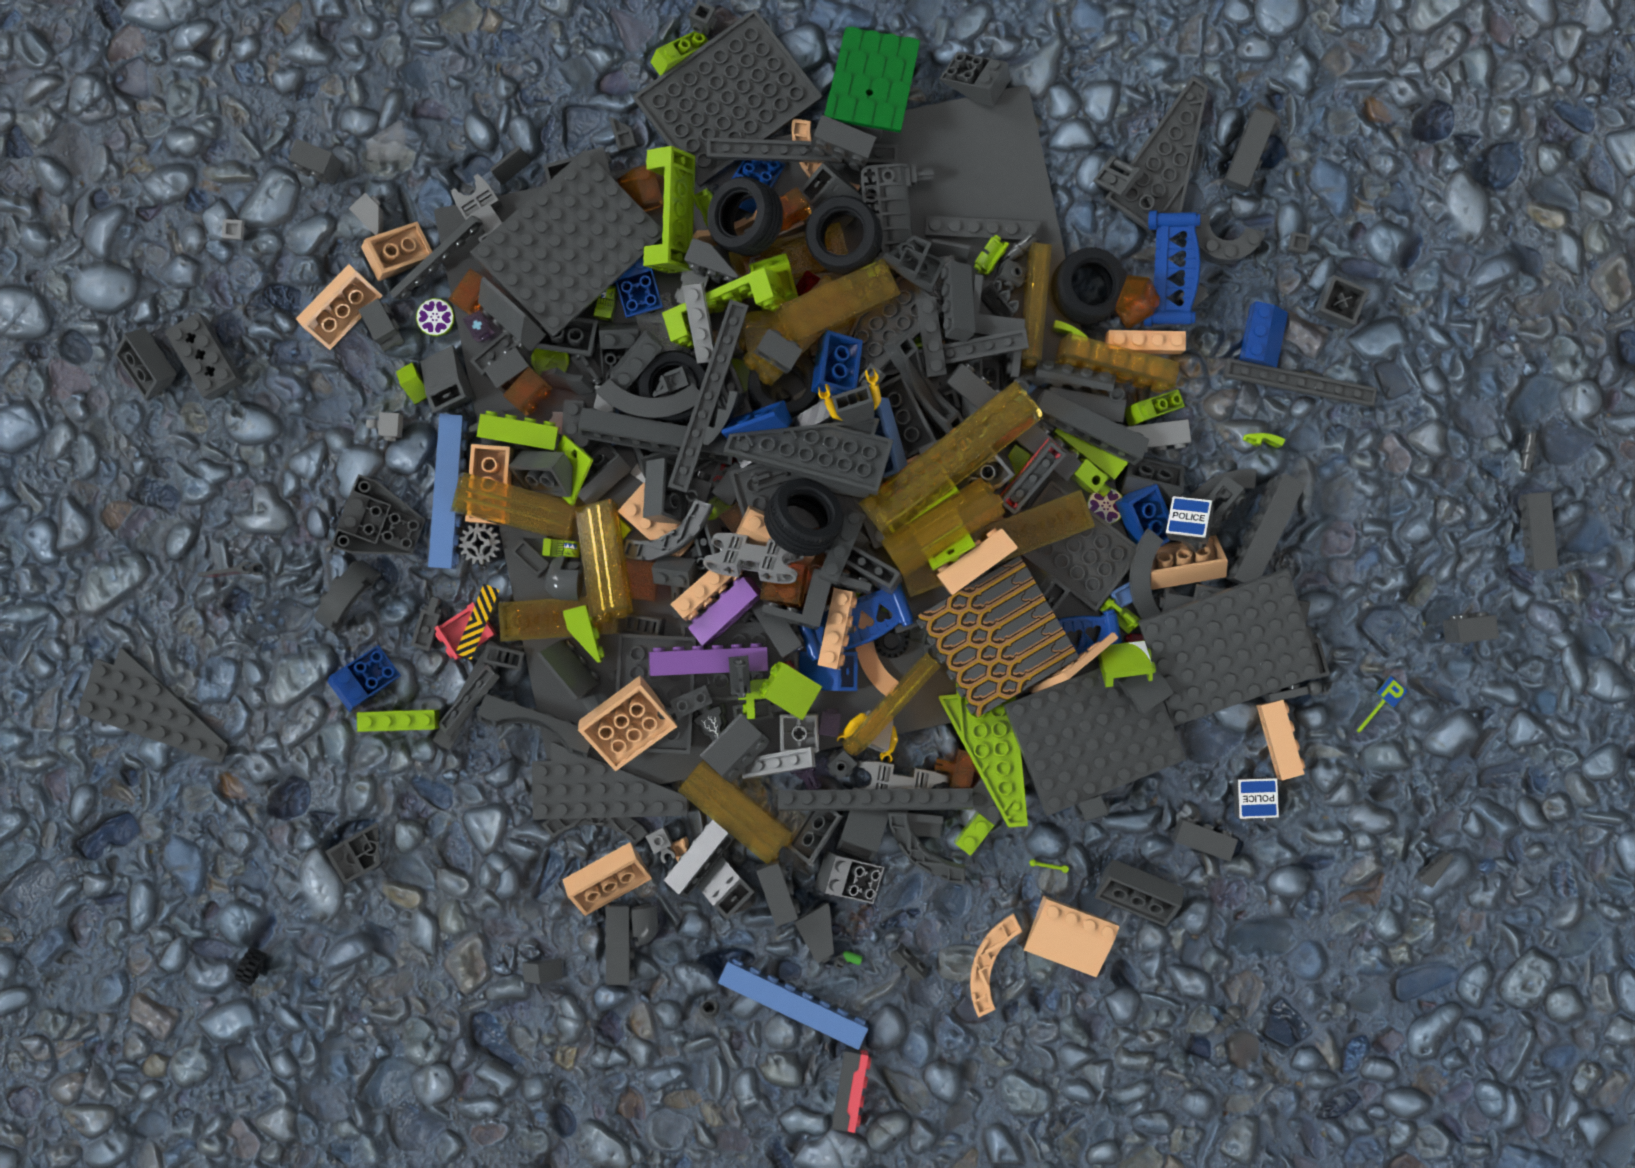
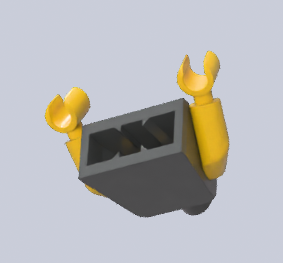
M873 369L874 375L869 377L867 370L865 371V377L870 386L865 385L834 395L832 398H830V386L828 384H825L826 392H822L820 387H818V395L821 399H825L824 403L832 418L844 421L846 425H853L874 417V410L881 403L879 384H876L879 377L875 369Z

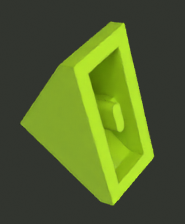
M413 362L396 371L401 387L415 405L427 398L424 381Z

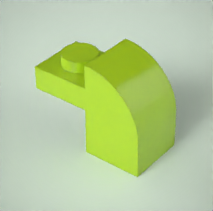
M768 679L750 681L751 693H747L744 698L738 697V700H746V703L743 704V715H747V719L756 718L755 699H765L759 695L761 692L760 687Z

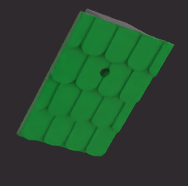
M846 27L824 116L875 136L874 144H881L884 130L901 133L920 40L913 37L879 33L874 30L867 31L856 27Z

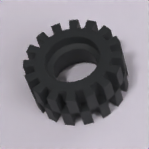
M894 628L874 640L877 652L887 658L901 656L909 646L907 632L897 635L899 638L897 647L891 649L885 646L884 638L889 633L895 634Z
M253 947L249 948L238 965V969L235 972V980L251 986L262 971L267 953Z

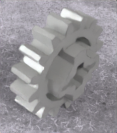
M476 523L475 528L471 525L468 526L470 531H462L465 536L459 537L463 544L458 545V547L464 549L461 555L467 554L465 560L470 561L472 559V564H477L479 560L480 565H484L485 560L489 563L492 562L491 556L497 558L495 551H501L497 544L502 542L496 540L499 533L493 534V527L487 529L488 525L483 524L481 528L480 524ZM483 532H486L491 539L485 538ZM474 534V537L471 539V541H468L471 535ZM483 541L484 545L477 547L476 543ZM489 547H492L491 550L489 551V553L486 554V551L488 550V548H489ZM469 549H473L477 556H474Z

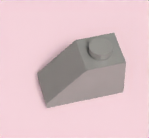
M364 193L349 209L374 235L383 233V210L379 207L381 203L373 195L369 197Z

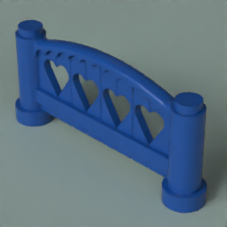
M1158 210L1149 211L1148 228L1149 230H1157L1153 307H1145L1144 327H1153V324L1191 325L1196 323V312H1192V306L1199 285L1201 267L1200 248L1196 227L1201 225V214H1197V212L1158 213ZM1185 231L1187 233L1185 238L1187 245L1181 248L1169 240L1180 232ZM1180 251L1186 252V257L1184 258L1186 264L1184 267H1179L1168 259ZM1183 270L1185 271V277L1183 278L1185 284L1179 287L1167 279L1178 271ZM1178 290L1184 291V296L1182 297L1184 303L1182 306H1177L1168 300L1167 297Z
M902 580L892 595L879 590L857 599L856 608H853L851 614L853 616L852 624L856 627V631L848 633L849 642L848 646L844 647V650L874 641L898 624H902L903 627L914 624V618L901 585ZM880 604L892 612L891 619H885L883 622L877 621ZM829 610L823 612L818 630L798 625L807 653L812 661L819 660ZM861 611L874 620L873 626H866L865 629L859 628Z
M1114 609L1104 610L1102 616H1071L1058 619L1066 635L1069 631L1075 632L1078 629L1082 631L1077 647L1072 643L1078 655L1087 651V648L1095 644L1085 633L1088 627L1100 626L1101 630L1096 643L1098 641L1101 642L1112 632L1118 637L1112 644L1122 643L1117 612Z

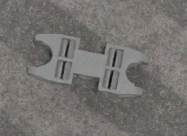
M477 173L473 176L476 180V190L473 194L469 196L463 195L456 188L452 189L451 193L456 206L465 220L470 216H475L482 221L481 227L485 234L478 238L481 242L503 223L494 211L495 208L502 204L489 184Z
M716 533L713 535L711 543L720 549V552L705 556L703 565L708 570L721 575L739 577L742 570L758 572L760 581L789 584L796 581L798 573L788 567L789 565L787 564L801 561L804 556L789 553L780 546H775L776 543L773 539H769L766 546L750 544L747 535Z
M864 760L857 761V767L868 771L871 774V781L866 786H861V788L853 787L852 790L880 789L881 784L882 789H932L934 785L941 784V782L949 783L950 777L933 770L914 767L913 776L893 773L894 763Z

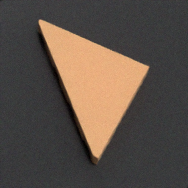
M1112 632L1101 642L1098 641L1087 648V651L1081 653L1078 659L1042 679L1043 681L1028 687L1029 692L1033 694L1070 679L1117 640V635Z

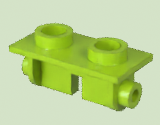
M708 188L693 195L694 203L700 209L707 227L708 207L713 197L712 192Z
M997 235L991 237L984 247L989 253L986 254L982 251L974 262V268L978 270L977 273L989 275L994 270L999 258L1005 254L1009 243L1001 242V238Z
M1109 596L1099 610L1103 613L1104 610L1114 609L1117 612L1119 627L1129 634L1133 628L1135 629L1138 626V621L1141 619L1126 607L1120 608L1114 603L1115 600H1112Z

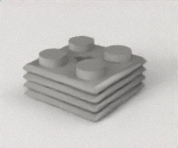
M807 713L803 721L791 714H780V752L813 747L814 753H818V713ZM797 728H801L802 731H805V735H802L801 738H798L797 735H794V732L797 731Z

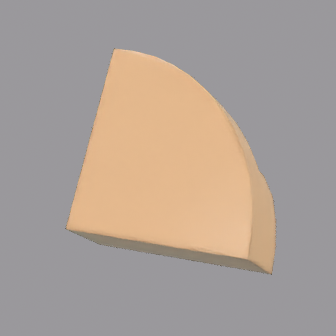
M687 836L673 842L670 846L676 854L677 862L680 856L689 849Z

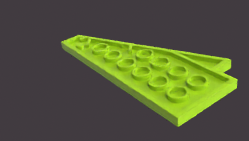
M958 692L954 695L939 696L944 710L1008 828L1027 827L1028 820L1021 750L1003 705L1015 701L1016 695L979 717L975 714H970L966 707V704H968L966 698H961Z

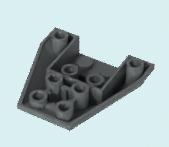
M358 474L336 528L331 547L348 553L412 555L426 519L378 481Z

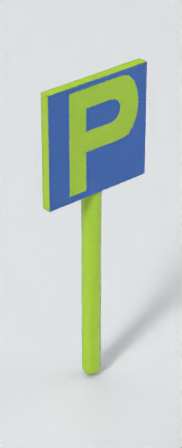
M1389 676L1376 692L1383 700L1357 729L1358 733L1364 729L1385 702L1394 708L1408 692L1392 676Z

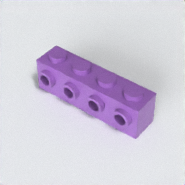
M739 577L736 579L731 589L723 591L719 595L720 599L709 604L705 608V613L696 616L692 620L693 624L688 628L702 646L710 645L764 596L751 577Z

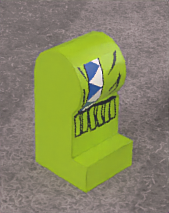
M611 285L598 297L597 306L594 311L596 319L613 322L617 302V286Z
M544 538L542 555L545 557L565 556V558H579L580 542Z

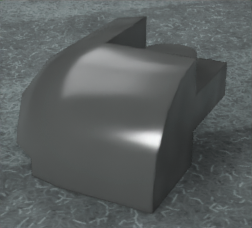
M565 556L554 558L545 576V590L554 599L579 601L583 589L582 579L586 570L585 562L566 561Z
M643 903L642 906L633 907L631 910L633 937L638 938L635 946L644 945L653 940L660 926L657 905L651 906V903Z

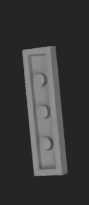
M703 282L685 284L682 287L697 363L709 362L715 342Z
M807 747L757 756L742 771V778L749 779L816 767L814 748Z

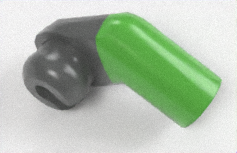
M844 951L836 955L834 966L837 969H842L849 962L860 965L863 956L850 951Z

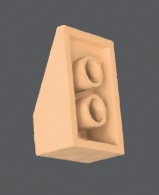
M418 222L366 238L361 246L378 281L398 275L420 264L432 253Z

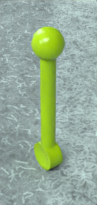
M1031 859L1029 861V864L1032 867H1047L1061 870L1063 873H1067L1069 871V868L1066 865H1051L1036 862L1035 859Z

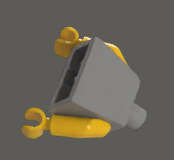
M877 704L875 712L868 710L865 713L858 714L850 720L843 732L838 734L837 742L843 737L846 739L843 746H846L849 736L850 740L881 752V761H883L885 756H889L888 763H891L893 759L891 753L894 752L898 737L893 720L885 717L888 707L883 704Z

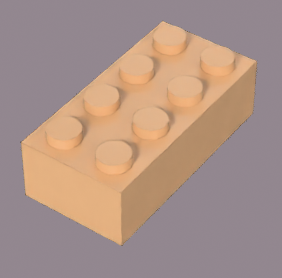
M471 444L466 522L508 526L512 471L509 465L514 458L513 448Z
M643 482L618 512L651 541L659 539L673 529L675 530L681 524L659 523L643 518L645 483ZM694 539L684 548L670 556L684 557L695 545Z

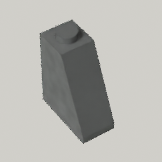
M827 900L799 916L797 920H794V924L817 963L829 961L834 954L830 905Z

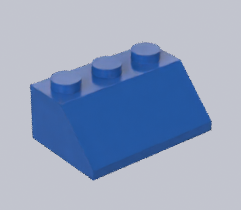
M1258 301L1251 304L1239 360L1277 368L1288 312L1273 304Z
M826 330L818 338L811 392L818 393V387H820L822 392H826L825 384L830 386V396L856 389L863 340Z
M784 400L732 418L721 432L728 438L729 434L788 428L793 420Z
M1157 484L1130 492L1115 501L1129 537L1136 545L1147 528L1163 540L1161 546L1170 541L1166 534L1169 511Z

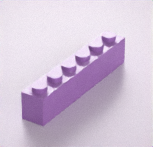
M762 643L750 644L749 648H743V644H731V648L723 649V645H712V649H704V646H692V650H684V647H672L673 651H665V647L653 648V652H648L650 676L729 672L728 657L748 655L749 671H768L767 647H762Z

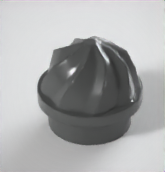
M712 999L705 1000L700 1007L701 1015L707 1019L715 1018L720 1010L719 1004Z

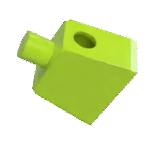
M1078 459L1082 464L1070 479L1087 492H1098L1101 496L1105 497L1111 490L1105 484L1108 479L1107 476L1088 459Z

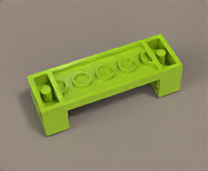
M674 146L647 150L646 169L664 176L662 244L644 246L643 266L667 274L692 271L684 258L693 239L695 155Z
M765 267L705 293L709 314L724 311L730 299L741 303L745 298L754 297L757 305L772 312L780 311L783 309V306L789 304L780 275ZM686 303L662 312L670 341L688 349L694 348Z

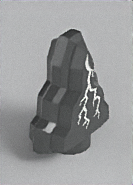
M724 703L712 707L710 704L698 709L699 715L693 719V728L695 730L699 729L703 736H709L712 741L720 735L727 725L725 717L727 710Z

